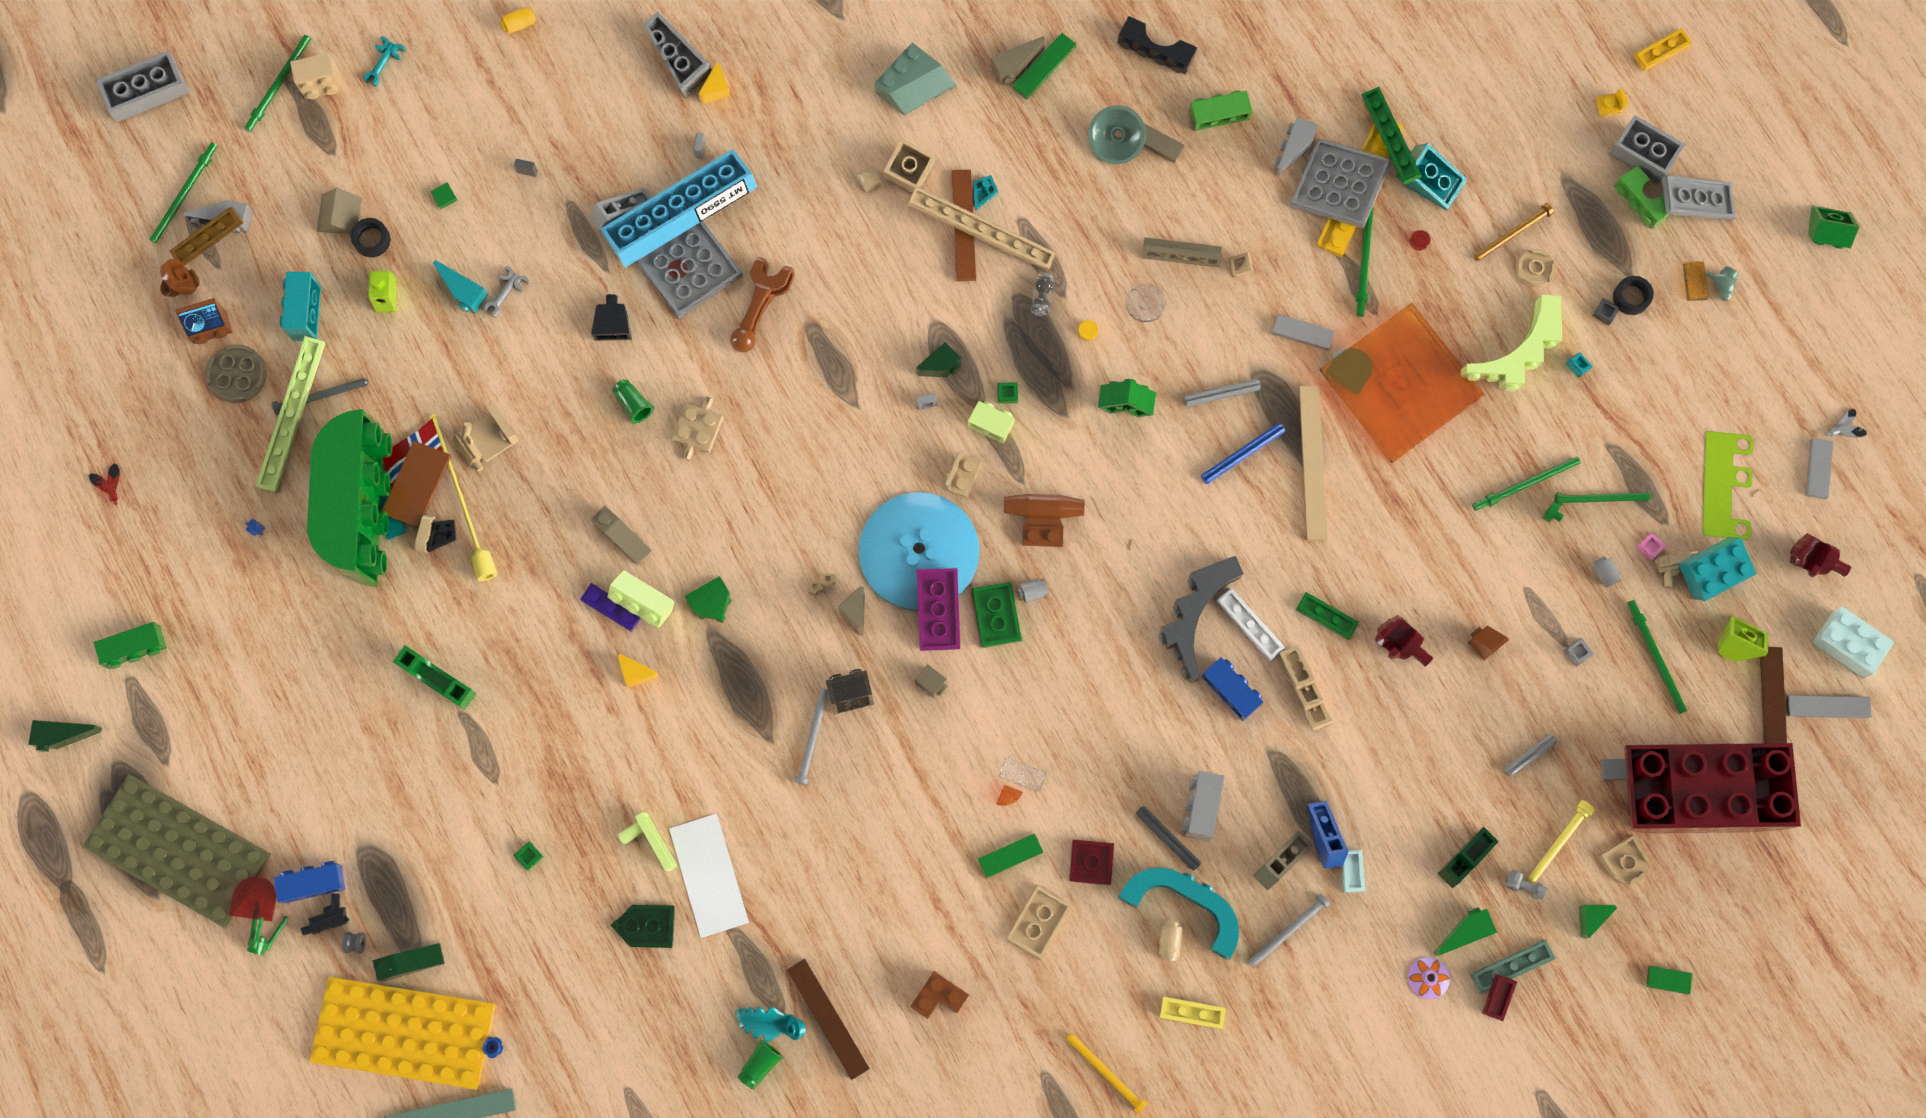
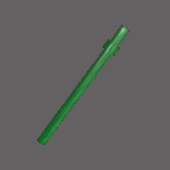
M303 36L258 107L254 108L251 112V118L244 127L246 131L251 132L256 123L261 121L265 115L264 111L292 69L290 62L299 59L311 40L309 36Z
M211 142L204 154L199 156L196 167L149 240L154 243L158 242L203 169L208 167L212 161L210 158L218 147L216 144Z
M1373 207L1363 232L1359 290L1356 293V316L1364 317L1365 303L1368 300L1366 289Z
M1579 457L1572 458L1500 492L1490 493L1484 499L1473 503L1472 507L1474 511L1488 505L1491 507L1497 504L1499 500L1580 464L1581 461Z
M1635 600L1627 602L1633 615L1632 620L1635 626L1638 625L1679 713L1688 711L1645 623L1647 620L1644 614H1641Z

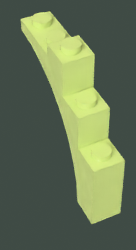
M1541 295L1535 301L1534 317L1530 330L1524 341L1515 351L1495 361L1466 364L1461 369V377L1468 378L1470 381L1487 379L1488 382L1499 381V388H1506L1507 391L1518 390L1525 384V369L1534 370L1544 362L1543 348H1555L1562 341L1561 296Z

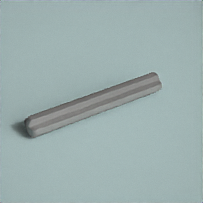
M1255 379L1184 396L1185 406L1189 407L1259 391L1261 385L1259 380Z

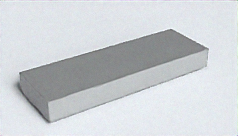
M1278 314L1272 334L1328 351L1334 331Z
M1817 438L1811 439L1806 496L1829 498L1833 441Z

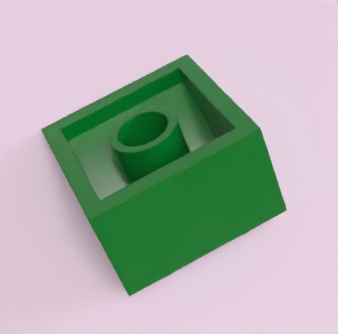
M1813 205L1808 233L1813 243L1817 245L1829 244L1838 249L1852 247L1859 226L1851 212Z

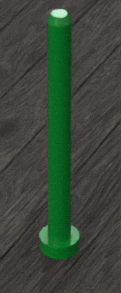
M1558 492L1554 495V502L1560 506H1563V503L1646 501L1651 499V494L1648 492L1563 495L1562 492Z

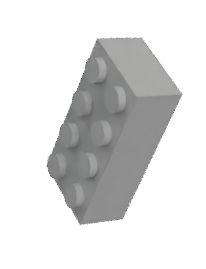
M170 51L96 80L108 112L117 122L190 93L179 65Z

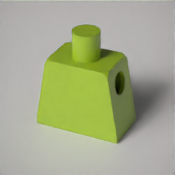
M387 270L370 271L369 299L376 313L396 312L397 276Z

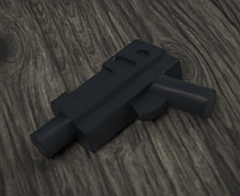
M331 894V905L323 909V914L308 918L309 925L301 928L303 936L310 933L315 935L320 933V931L347 924L349 918L347 917L346 907L340 908V894Z

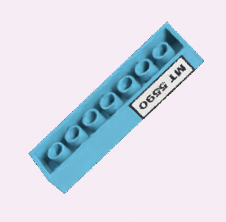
M734 149L602 227L601 231L623 266L627 267L757 188L751 171Z

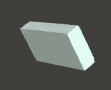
M1348 850L1344 865L1341 866L1343 893L1365 892L1362 850Z

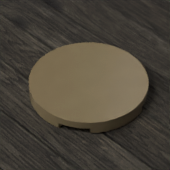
M244 345L226 346L225 349L210 358L205 371L206 383L211 392L219 399L229 403H241L255 397L263 388L267 377V369L262 357L255 350Z

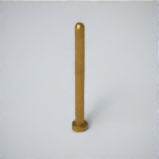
M1548 203L1542 205L1540 211L1474 255V259L1476 261L1481 260L1543 217L1553 215L1554 210Z

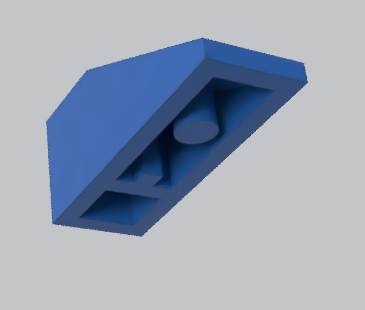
M1322 801L1307 804L1316 851L1323 868L1343 866L1349 851L1328 802Z

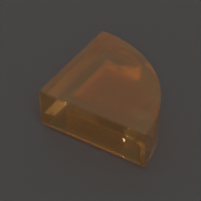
M1003 785L996 805L1007 806L1013 804L1020 799L1023 792Z

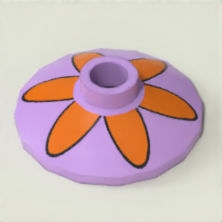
M1422 957L1411 965L1408 972V983L1412 991L1419 997L1436 999L1442 996L1448 989L1450 982L1449 972L1440 960L1432 957ZM1428 974H1432L1434 976V980L1432 982L1428 981Z

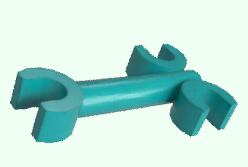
M381 36L380 39L385 44L383 46L375 45L376 49L383 54L374 69L367 72L363 78L367 83L369 79L374 78L372 83L375 87L380 83L378 76L390 56L392 55L396 60H401L400 55L396 54V52L400 50L406 52L403 45L389 42L384 36Z

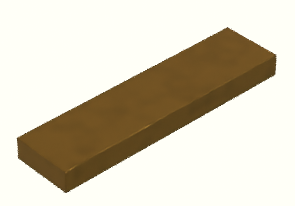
M229 207L169 250L174 259L184 262V266H186L243 225L244 222L235 209Z

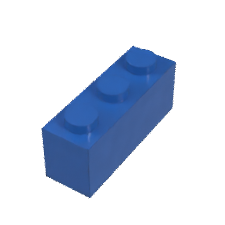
M1221 657L1201 677L1234 713L1244 721L1263 703L1261 700L1262 696L1257 690H1252L1247 685L1248 681L1243 675H1238L1233 670L1234 666L1229 660H1224Z
M334 861L324 862L322 867L314 868V866L302 867L300 872L293 873V870L280 873V876L273 877L277 902L282 904L346 890L342 865L334 863Z

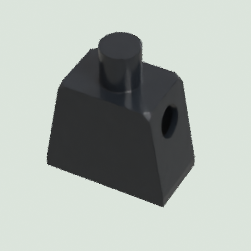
M615 294L606 295V304L596 305L591 331L594 341L632 340L625 304H618V296Z

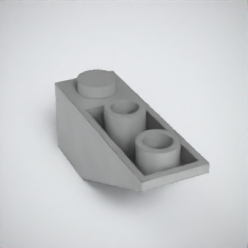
M1297 117L1294 124L1290 123L1286 133L1290 135L1288 141L1284 140L1280 150L1284 153L1282 157L1278 156L1274 166L1277 168L1276 176H1279L1310 149L1318 127L1317 124Z
M224 201L185 212L184 216L190 221V224L201 227L229 207H233L244 222L233 233H247L253 211L245 203Z

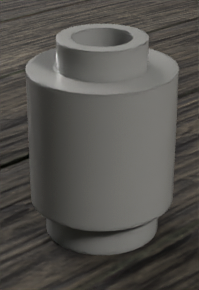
M1604 556L1594 562L1595 566L1592 568L1601 583L1605 584L1606 587L1621 580L1619 577L1620 573L1611 558L1606 559Z
M1034 579L1021 583L1017 593L1020 600L1028 603L1044 598V595L1048 594V589L1044 579Z

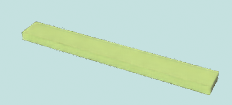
M304 336L256 484L257 488L274 493L278 491L325 346L324 341Z

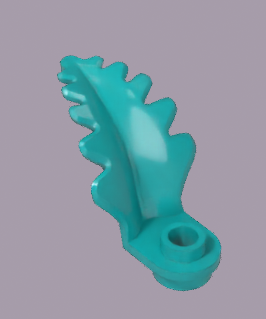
M746 1007L735 1011L737 1022H740V1028L746 1027L744 1030L746 1034L753 1030L752 1037L754 1039L763 1034L764 1041L770 1042L779 1035L786 1034L793 1040H799L806 1032V1027L802 1020L797 1019L792 1014H783L775 1007H770L767 1012L761 1007H757L756 1012L752 1007H749L748 1010Z

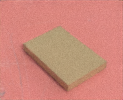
M1036 885L1007 935L1006 940L1042 961L1073 905Z

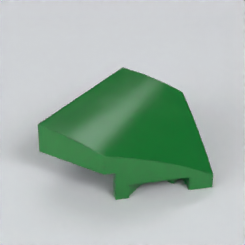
M720 576L685 595L694 614L698 615L700 619L709 618L715 619L717 622H724L726 609L732 600Z

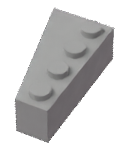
M657 11L644 23V26L680 90L686 97L709 76L712 69L709 63Z

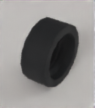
M375 218L361 219L353 226L350 234L352 244L365 257L373 258L380 256L390 246L391 238L389 231L381 221ZM370 228L379 229L382 238L378 244L373 247L361 245L359 239L365 230Z
M1640 276L1624 278L1613 292L1614 304L1620 307L1619 310L1627 315L1642 313L1648 308L1654 298L1651 284ZM1628 285L1639 288L1644 295L1643 303L1640 305L1628 303L1622 295L1623 289Z

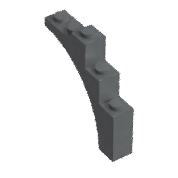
M1236 556L1191 572L1188 584L1195 593L1176 599L1173 610L1176 617H1180V620L1162 626L1158 634L1161 644H1165L1167 649L1175 646V657L1178 661L1181 660L1183 668H1181L1182 674L1185 679H1189L1190 683L1196 682L1200 678L1194 653L1195 630L1204 607L1215 594L1243 576L1244 573Z

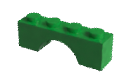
M404 645L393 660V663L463 710L467 708L477 694L406 645Z

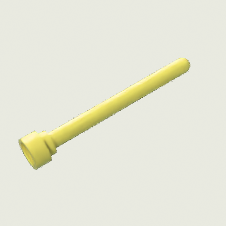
M1584 800L1580 801L1577 805V814L1528 877L1529 883L1533 884L1537 881L1581 821L1591 817L1595 812V808Z

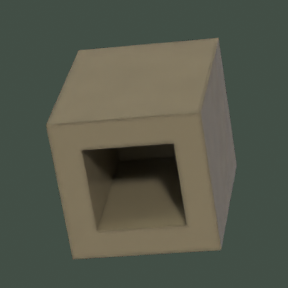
M928 664L915 679V684L933 698L937 694L941 696L948 687L945 685L947 679Z

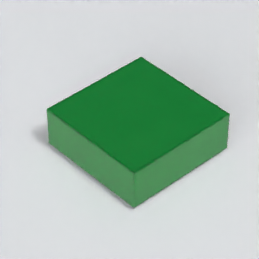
M448 182L430 191L440 209L458 201Z
M1017 382L998 383V404L1018 403Z
M530 841L513 855L527 871L544 857Z

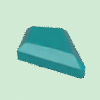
M992 175L973 181L975 210H978L998 194V189Z

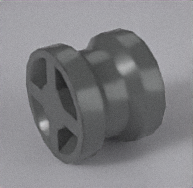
M346 932L343 939L344 953L355 951L358 954H362L365 949V933L353 934L352 932Z

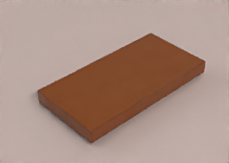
M413 440L382 511H386L388 517L419 529L422 516L427 513L451 459V455Z

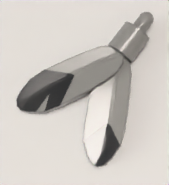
M1855 409L1846 411L1836 426L1829 429L1825 435L1832 437L1841 434L1860 438L1867 435V431L1861 427L1849 426L1857 413Z

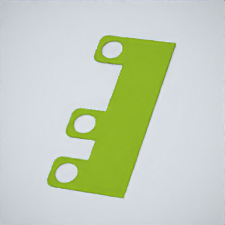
M1706 431L1703 535L1722 538L1738 537L1742 540H1748L1751 537V523L1748 520L1731 518L1732 486L1750 487L1752 485V470L1747 467L1733 466V453L1752 454L1753 438L1750 435ZM1741 438L1748 440L1750 444L1749 448L1745 451L1737 447V441ZM1745 471L1749 476L1748 481L1740 483L1736 479L1737 472ZM1739 523L1747 527V533L1743 536L1735 532V526Z

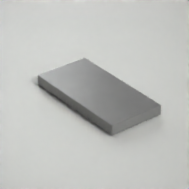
M1668 175L1662 177L1666 214L1728 221L1736 218L1731 182Z

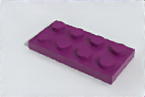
M917 569L920 651L960 649L958 569Z

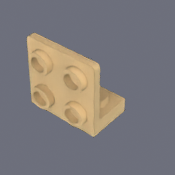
M493 403L486 407L490 413L474 423L470 432L473 443L482 454L481 457L484 462H488L519 441Z

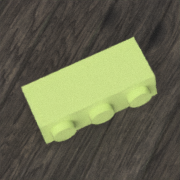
M623 571L613 581L607 596L614 603L621 605L632 614L639 616L657 628L670 616L675 602L626 571Z

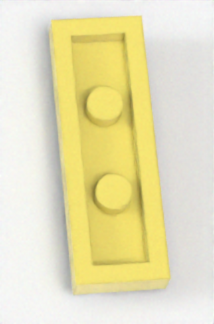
M1162 997L1159 1018L1223 1029L1226 1008Z

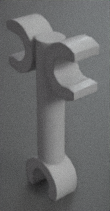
M505 266L506 271L509 272L508 276L499 275L500 279L507 283L494 301L488 302L484 306L485 312H488L490 308H495L492 313L495 318L500 313L499 306L512 288L515 286L519 292H523L524 290L519 284L521 282L530 283L527 277L517 275L509 266Z

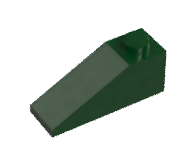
M33 720L28 745L36 747V751L49 752V749H59L98 734L102 731V728L90 724Z
M440 943L372 960L377 981L386 982L445 964Z

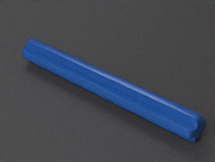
M1281 423L1276 424L1203 473L1201 479L1205 484H1209L1285 432V428Z

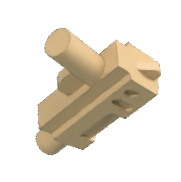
M465 422L463 429L457 430L456 434H454L452 442L465 457L467 464L474 466L477 472L484 469L480 462L482 454L470 436L472 424Z
M1687 550L1679 554H1670L1656 558L1654 563L1656 564L1658 574L1664 573V587H1672V577L1680 573L1678 563L1699 553L1698 551L1690 552Z

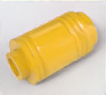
M525 6L522 9L520 8L501 16L502 20L499 22L502 30L511 34L534 25V22L537 20L532 8Z

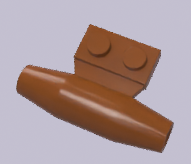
M1022 494L1004 497V513L1027 517L1023 525L1022 546L1063 547L1064 527L1060 519L1084 516L1085 500L1051 494Z

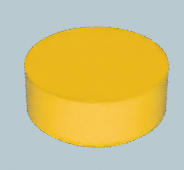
M1091 320L1083 321L1078 329L1080 338L1085 341L1095 339L1098 334L1097 324Z

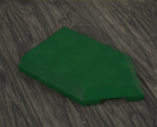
M632 905L611 924V927L630 947L673 948L675 906Z

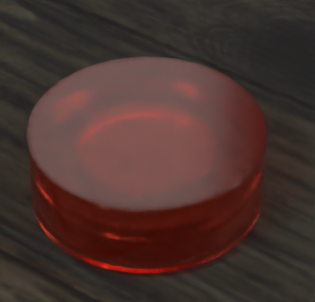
M1417 230L1410 238V245L1415 250H1425L1430 244V235L1424 230Z
M682 260L672 261L668 270L676 269L680 273V278H683L686 273L680 267ZM684 262L683 269L688 271V267ZM669 272L670 276L676 279L678 278V274L676 272Z

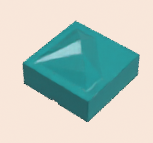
M1580 352L1565 363L1577 378L1593 367Z

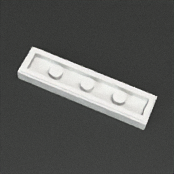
M1232 588L1215 601L1269 662L1285 649L1284 645Z

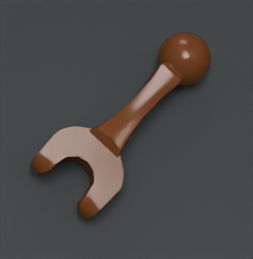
M758 257L750 270V277L755 284L753 298L744 319L740 323V328L734 330L730 337V343L736 351L745 353L754 347L756 330L766 308L774 297L785 294L791 287L795 276L792 267L783 266L777 275L767 276L769 266L766 259Z

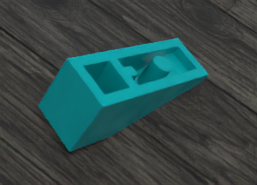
M434 260L433 264L458 302V307L467 313L471 311L476 314L488 296L485 288Z

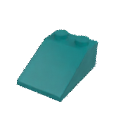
M1428 143L1414 146L1411 154L1422 177L1405 185L1441 208L1448 210L1467 178ZM1397 173V175H1396L1395 177L1398 178V179L1401 181V179H1400V177H1399V175H1398V173Z

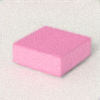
M1651 532L1636 547L1651 561L1666 545Z

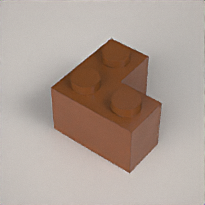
M933 971L910 1007L927 1019H929L939 1002L958 1013L969 994Z

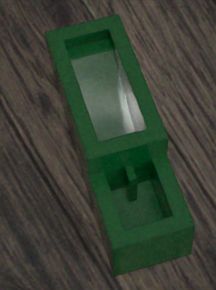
M1482 827L1437 874L1451 888H1454L1483 860L1499 841L1485 827Z

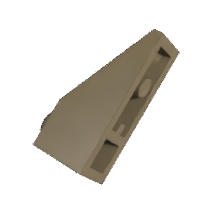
M1044 36L991 57V67L1000 85L1013 82L1044 49Z
M605 505L591 519L594 526L637 565L651 552V549Z
M1297 831L1253 876L1268 891L1313 845Z

